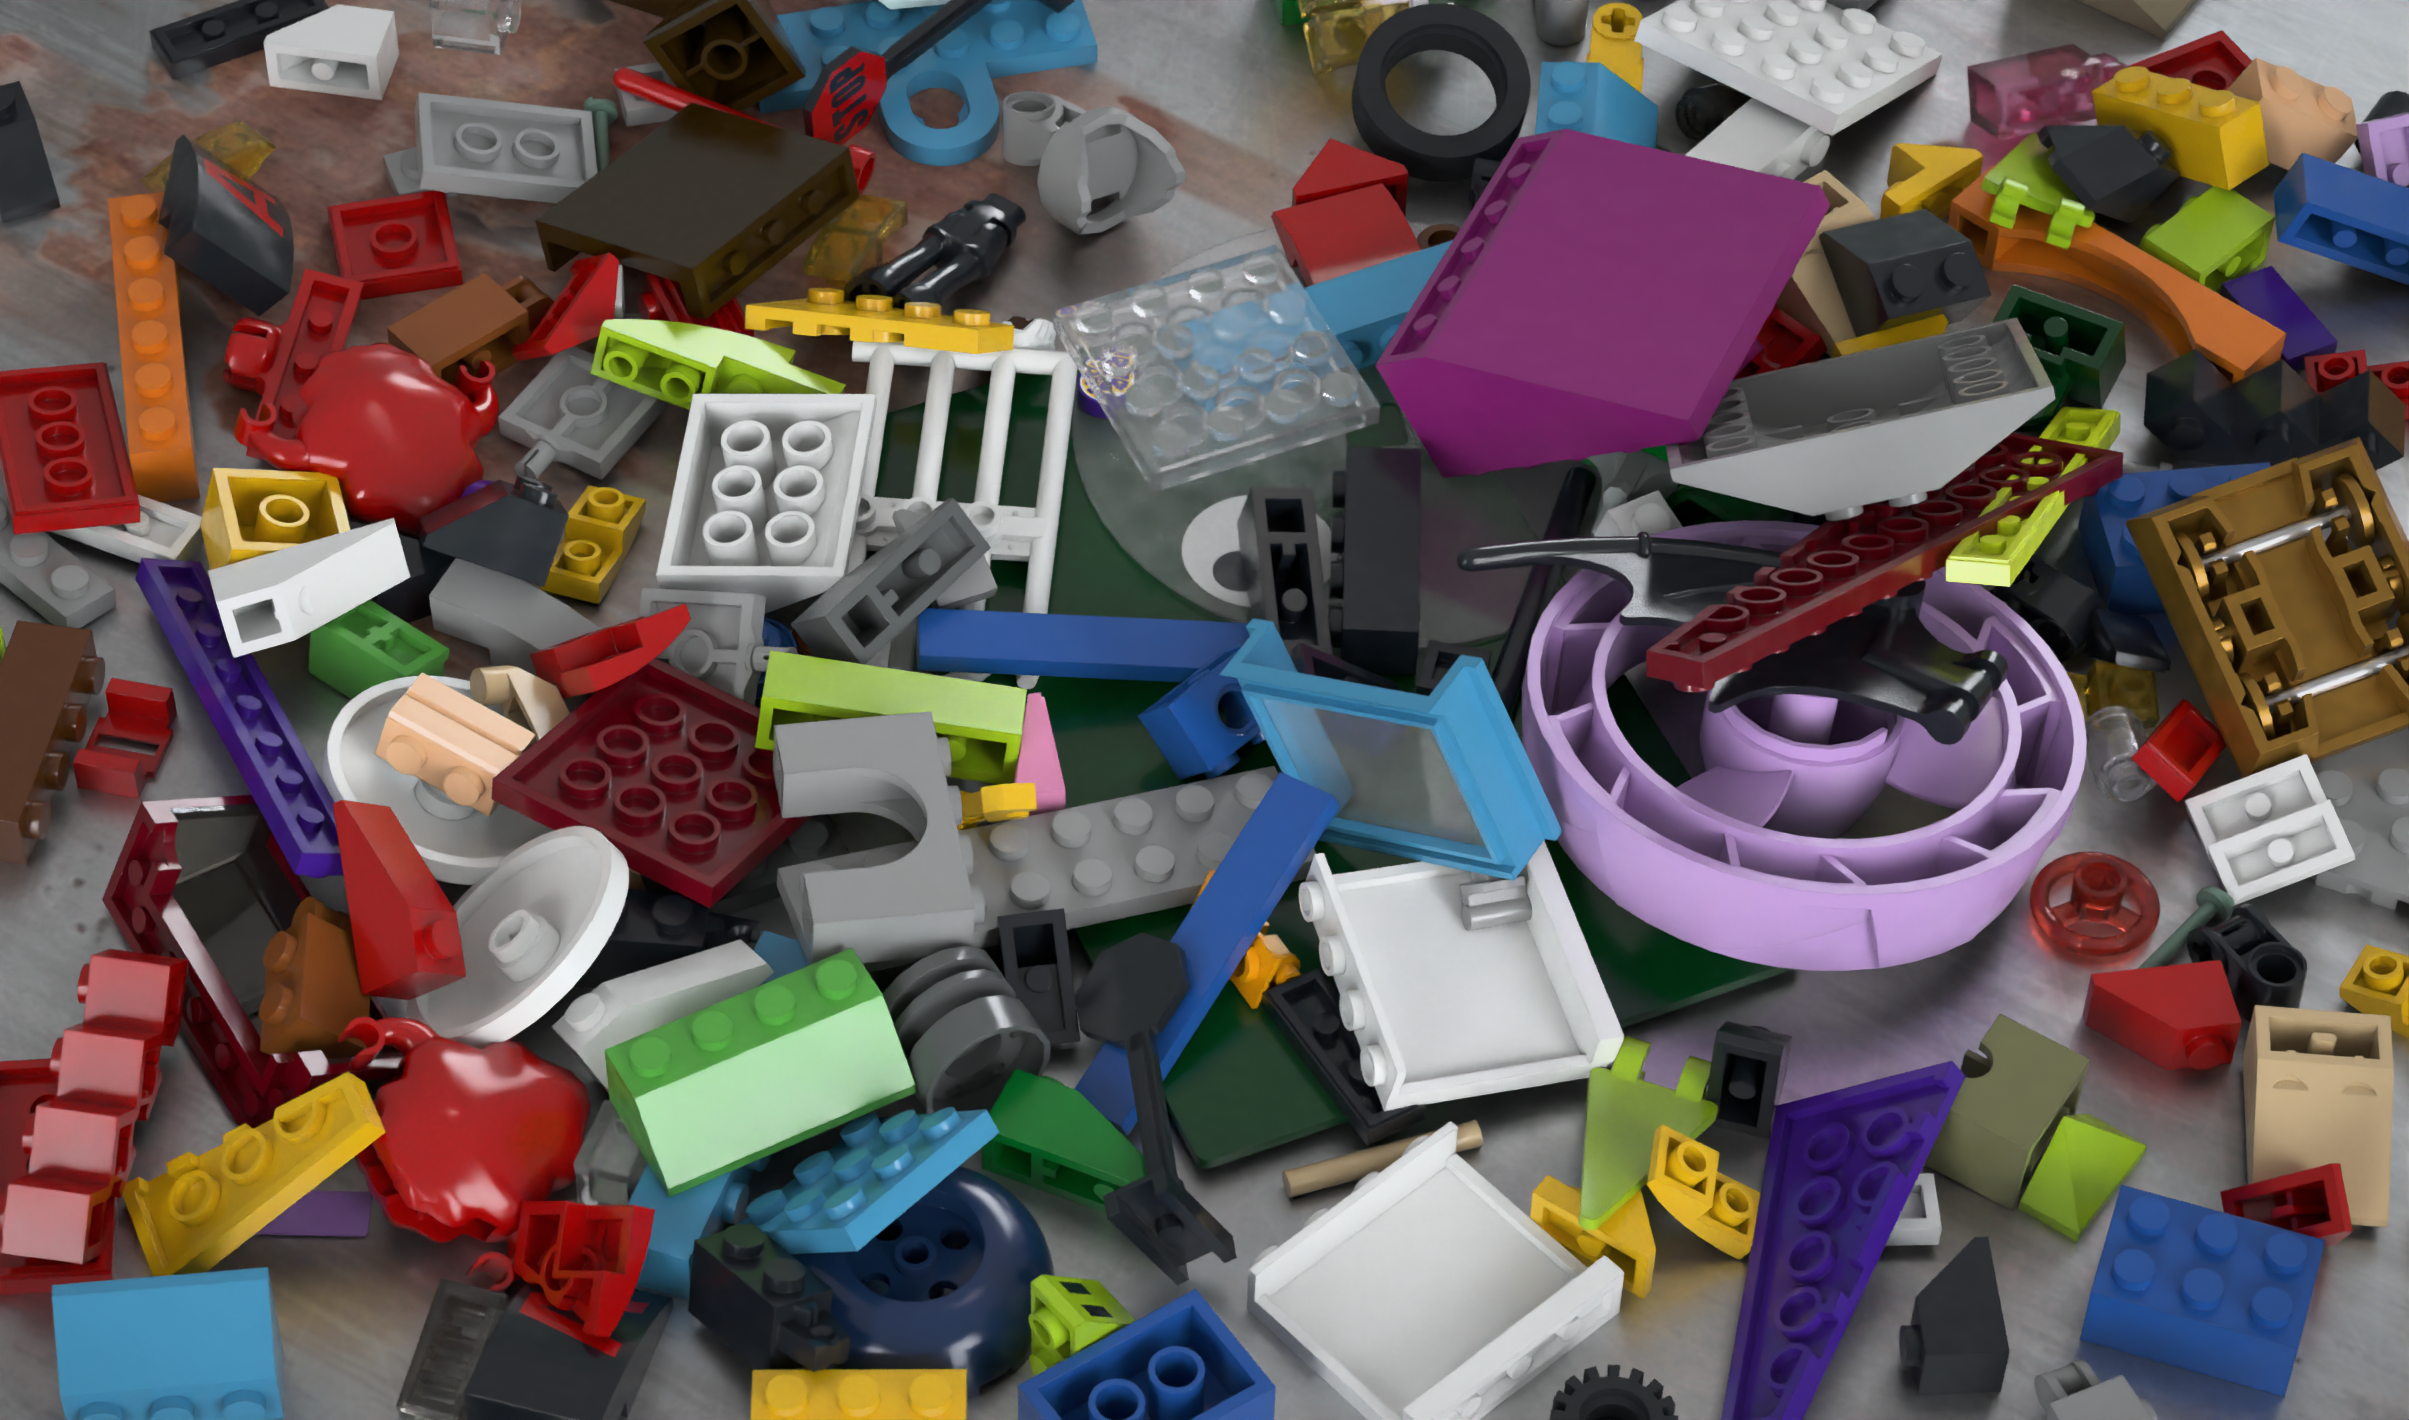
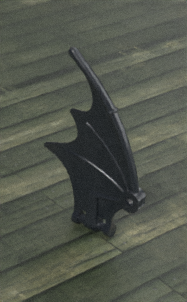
M1639 532L1637 536L1570 537L1471 546L1460 551L1457 556V565L1467 572L1548 564L1593 570L1623 583L1631 593L1629 604L1620 614L1619 622L1628 626H1665L1677 629L1685 622L1696 618V614L1706 607L1727 604V592L1735 586L1753 587L1754 573L1762 567H1776V570L1780 568V554L1782 552L1697 540L1650 537L1647 532ZM1925 580L1915 581L1899 589L1896 596L1879 599L1864 607L1861 614L1844 617L1828 625L1825 632L1817 635H1808L1790 644L1788 651L1771 654L1753 663L1752 669L1733 673L1715 682L1708 710L1713 713H1720L1746 700L1769 695H1817L1863 704L1908 718L1921 724L1937 742L1952 745L1963 738L1971 722L1979 716L1990 701L1993 692L2004 682L2008 675V665L2006 660L1993 650L1985 649L1966 654L1953 650L1939 642L1923 626L1919 619L1926 582Z

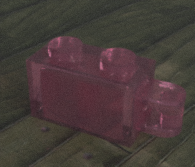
M2073 43L1967 66L1970 121L1996 139L2003 140L2039 132L2045 125H2071L2096 119L2092 91L2113 79L2119 70L2129 66L2119 62L2115 57L2107 53L2090 55Z

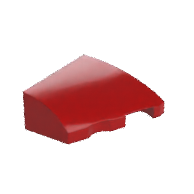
M685 603L645 618L642 616L586 633L529 655L537 677L557 686L563 699L588 694L621 681L651 662L677 638L687 626L691 617Z

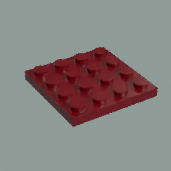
M656 658L630 676L593 694L495 776L492 782V800L554 831L570 826L594 828L601 832L624 855L628 868L708 908L716 904L811 817L782 818L773 774V751L755 748L760 708Z

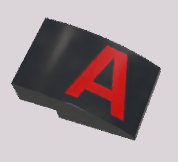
M183 134L175 143L158 220L160 225L168 229L164 254L256 315L261 316L290 292L294 259L293 231L290 217L284 205L277 197Z
M526 1282L500 1319L464 1390L467 1420H618L620 1416L628 1417L673 1309V1298L634 1289L629 1304L609 1337H597L587 1335L582 1331L584 1322L572 1310L557 1309L545 1298V1293L541 1286Z

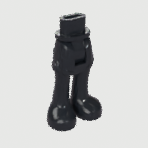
M991 193L983 201L971 200L963 208L950 212L944 219L928 227L922 236V240L915 247L882 265L867 268L852 278L845 285L844 300L856 302V296L880 295L893 298V308L904 309L907 302H927L942 306L956 291L969 283L980 281L990 275L1005 248L1009 247L1016 239L1017 228L1025 222L1026 214L1021 206L996 193ZM932 266L938 268L921 281L910 285Z

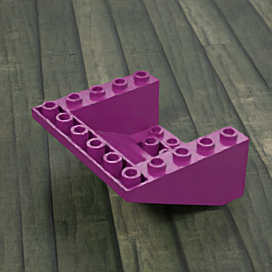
M1561 129L1516 138L1375 366L1443 478L1469 474L1481 476L1490 471L1516 467L1529 469L1542 463L1569 459L1581 461L1596 455L1616 452L1634 453L1643 448L1678 443L1679 446L1687 445L1695 440H1699L1705 432L1710 419L1723 396L1727 393L1729 385L1743 360L1750 352L1751 346L1766 319L1772 313L1775 303L1789 278L1793 275L1808 244L1815 236L1817 228L1830 207V203L1821 186L1574 130Z

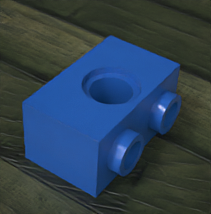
M1245 642L1226 648L1138 715L1179 780L1204 773L1207 779L1215 778L1239 762L1240 757L1236 750L1249 740L1252 745L1266 740L1241 691L1242 688L1237 678L1219 675ZM1218 703L1223 706L1226 712V725L1219 717Z

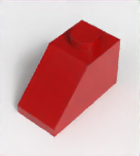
M2221 960L2091 974L2082 1014L2086 1026L2165 1070L2186 1068L2203 1070L2217 1065L2232 1064L2242 1024Z

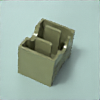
M1999 1014L1979 1044L1978 1050L1983 1052L1987 1058L1969 1049L1964 1054L1961 1071L1966 1077L1924 1165L2013 1211L2021 1196L2022 1191L2020 1189L2023 1178L2029 1179L2032 1175L2036 1163L2047 1149L2063 1116L2076 1114L2090 1059Z

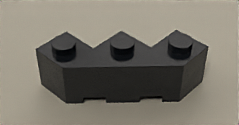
M2195 349L2147 373L2144 426L2180 460L2223 466L2267 462L2270 463V466H2274L2296 457L2299 459L2360 437L2376 471L2404 457L2405 404L2370 370L2318 394L2283 359L2232 384Z

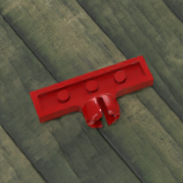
M305 268L289 319L284 324L275 325L272 322L245 317L238 319L232 328V331L240 333H234L228 339L225 363L230 369H224L223 380L232 388L262 395L255 417L256 421H259L260 410L264 403H271L276 408L277 418L272 432L274 435L293 440L297 429L292 420V413L303 402L299 394V388L313 375L314 368L321 355L346 349L362 300L363 282ZM247 447L246 456L265 460L255 448Z

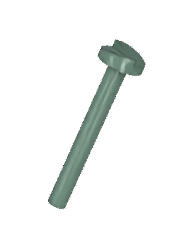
M591 96L584 102L583 110L592 111L597 172H600L610 164L608 125L614 123L617 119L618 107L611 100H594L593 96Z
M2206 886L2202 888L2196 895L2199 908L2137 969L2164 966L2187 943V936L2190 931L2202 925L2204 926L2210 919L2217 922L2226 921L2231 915V908L2235 905L2233 898L2225 891L2216 887Z

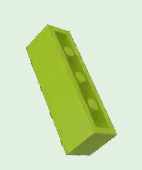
M770 650L755 748L774 750V725L931 712L937 738L947 737L949 741L951 775L947 777L993 784L1014 783L1023 730L1027 689Z

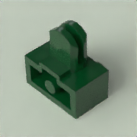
M2013 284L1992 323L2013 318L2019 320L2053 385L2056 399L2012 432L2039 438L2058 413L2066 397L2102 409L2126 364L2125 325L2118 320Z

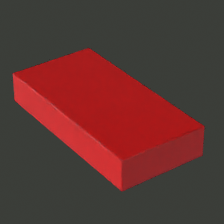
M2183 698L2165 716L2131 759L2179 802L2193 789L2227 745L2220 730L2187 699Z

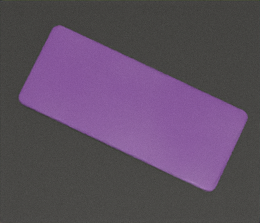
M310 1191L255 1235L364 1237L368 1233L373 1196L370 1192Z

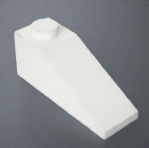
M740 939L602 982L591 993H586L574 1000L567 1008L565 1015L551 1027L594 1080L609 1094L605 1060L606 1049L758 987L774 971Z

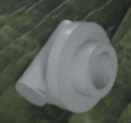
M1471 872L1472 881L1459 884L1463 902L1461 917L1467 931L1529 921L1532 918V905L1526 891L1525 875H1518L1515 880H1509Z

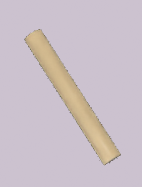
M1476 1120L1456 1125L1458 1127L1456 1153L1483 1145L1481 1129ZM1436 1131L1283 1171L1282 1179L1288 1197L1291 1198L1362 1179L1374 1171L1380 1173L1401 1158L1406 1148L1415 1139L1422 1135L1431 1136Z

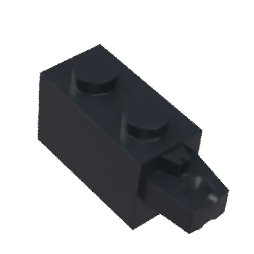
M628 889L624 907L612 934L597 958L574 987L596 988L602 982L740 939L754 950L761 936L760 921L714 913L712 907L708 908L678 892Z
M751 1222L745 1225H734L725 1231L694 1240L688 1312L756 1370H798L807 1367L815 1372L825 1369L830 1364H841L848 1361L850 1336L830 1314L833 1289Z

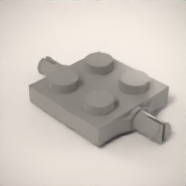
M573 346L558 352L498 417L500 435L531 448L515 464L514 470L517 475L538 480L543 471L552 462L557 461L602 480L670 403L590 374L595 354Z
M642 588L639 617L643 616L645 618L685 603L691 617L684 630L656 659L754 706L757 683L761 672H766L770 650L798 654L795 647L764 646L762 633L766 604L765 596L755 593Z

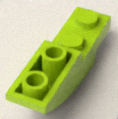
M646 319L605 320L601 326L590 372L592 375L690 410L693 394H843L846 386L843 383L792 365L796 350L732 331L696 324Z

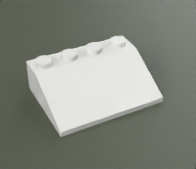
M693 394L656 573L659 589L755 593L766 597V614L824 593L845 577L849 567L876 413V394Z

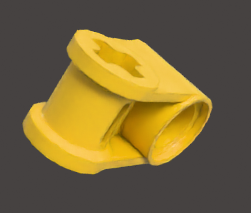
M1621 2L1608 3L1598 8L1593 15L1590 54H1587L1586 62H1600L1642 94L1644 58L1641 57L1642 44L1634 40L1643 15L1630 4Z

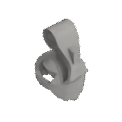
M1036 91L1015 92L1003 99V158L1015 165H1040L1037 184L1041 204L1054 220L1079 235L1104 232L1121 223L1127 217L1154 212L1171 201L1175 188L1185 182V170L1176 157L1174 147L1156 129L1136 118L1134 114H1129L1115 106L1094 108L1086 111L1055 95ZM1108 196L1110 205L1107 208L1087 216L1092 211V200Z

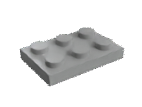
M418 92L414 114L419 189L491 196L502 199L559 203L598 173L592 111Z

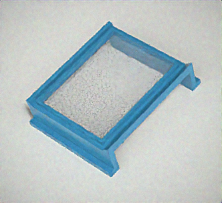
M1253 618L1246 626L1250 637L1219 674L1237 678L1242 688L1241 691L1281 771L1334 795L1339 803V809L1319 838V841L1515 880L1545 839L1556 841L1563 832L1482 658L1460 655L1429 696L1298 673L1274 622Z

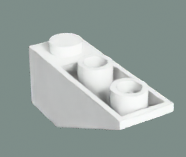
M394 518L208 571L233 658L295 641L411 577Z

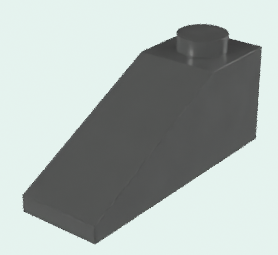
M954 498L947 499L835 583L794 620L791 626L815 657L866 664L991 547Z

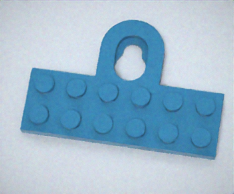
M874 0L777 15L806 70V75L795 83L759 101L757 104L760 114L803 108L823 67L848 48L855 46L882 55L890 46L944 5L890 10L880 1ZM993 0L908 66L891 76L877 105L881 124L891 147L911 161L930 166L958 165L969 162L984 154L994 144L999 133V104L991 81L992 78L1097 63V43L1082 0H1074L1071 5L1060 13H1057L1038 0ZM928 88H943L953 91L964 102L960 112L957 113V126L948 129L927 127L922 118L912 113L909 103L910 98L917 92Z

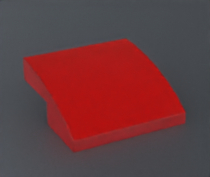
M1383 183L1273 211L1271 215L1291 269L1300 268L1307 287L1421 250L1407 219Z

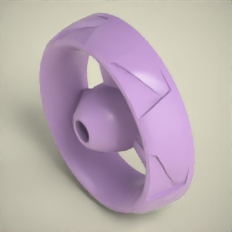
M1743 520L1680 527L1649 536L1745 546L1783 553L1819 526L1783 521ZM1945 566L1933 572V576L1930 579L1925 580L1926 586L1919 619L1923 626L1939 642L1953 650L1966 654L1985 649L1993 650L1999 653L2008 665L2006 679L1993 692L1990 701L1979 716L1971 722L1968 731L1959 742L1952 745L1941 744L1934 740L1921 724L1908 718L1863 704L1817 695H1769L1749 699L1720 713H1713L1708 710L1711 689L1707 693L1699 733V744L1706 772L1675 788L1650 768L1627 742L1615 722L1606 693L1608 688L1620 676L1646 661L1647 649L1675 629L1665 626H1628L1619 622L1621 611L1631 600L1629 590L1623 583L1606 574L1582 569L1555 594L1542 613L1532 635L1522 686V745L1563 831L1557 839L1559 844L1577 868L1595 886L1613 899L1616 904L1646 923L1680 940L1743 961L1809 971H1852L1896 966L1942 954L1971 941L2003 912L2030 878L2046 849L2060 835L2072 813L2086 759L2087 738L2084 715L2077 693L2066 670L2036 631L2007 604L1979 584L1947 582ZM1886 784L1926 802L1959 809V811L1945 819L1905 833L1875 838L1837 839L1854 827L1885 788Z

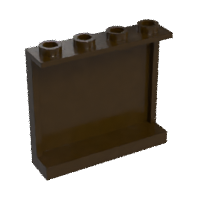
M691 102L537 218L535 222L549 271L556 272L581 252L593 256L611 253L619 260V264L680 282L687 313L706 320L860 198L849 147Z

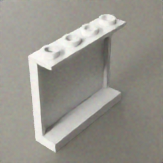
M1543 841L1519 874L1525 875L1526 891L1532 905L1531 920L1467 931L1462 922L1461 909L1463 902L1459 884L1472 881L1470 871L1422 861L1332 875L1324 853L1314 854L1306 882L1301 883L1299 887L1301 913L1305 921L1313 922L1320 940L1319 957L1322 969L1327 976L1334 977L1340 993L1339 1008L1342 1022L1348 1031L1354 1030L1361 1049L1360 1065L1363 1078L1368 1086H1375L1384 1111L1415 1104L1419 1106L1589 1078L1591 1069L1596 1067L1611 1070L1625 1036L1545 841Z
M1451 1121L1431 1136L1422 1135L1415 1139L1406 1148L1401 1158L1380 1173L1374 1171L1367 1174L1358 1182L1349 1196L1330 1210L1323 1208L1315 1212L1306 1221L1300 1232L1279 1247L1273 1245L1266 1248L1256 1257L1249 1268L1247 1310L1367 1420H1480L1620 1311L1624 1271L1605 1255L1587 1268L1456 1154L1458 1127Z

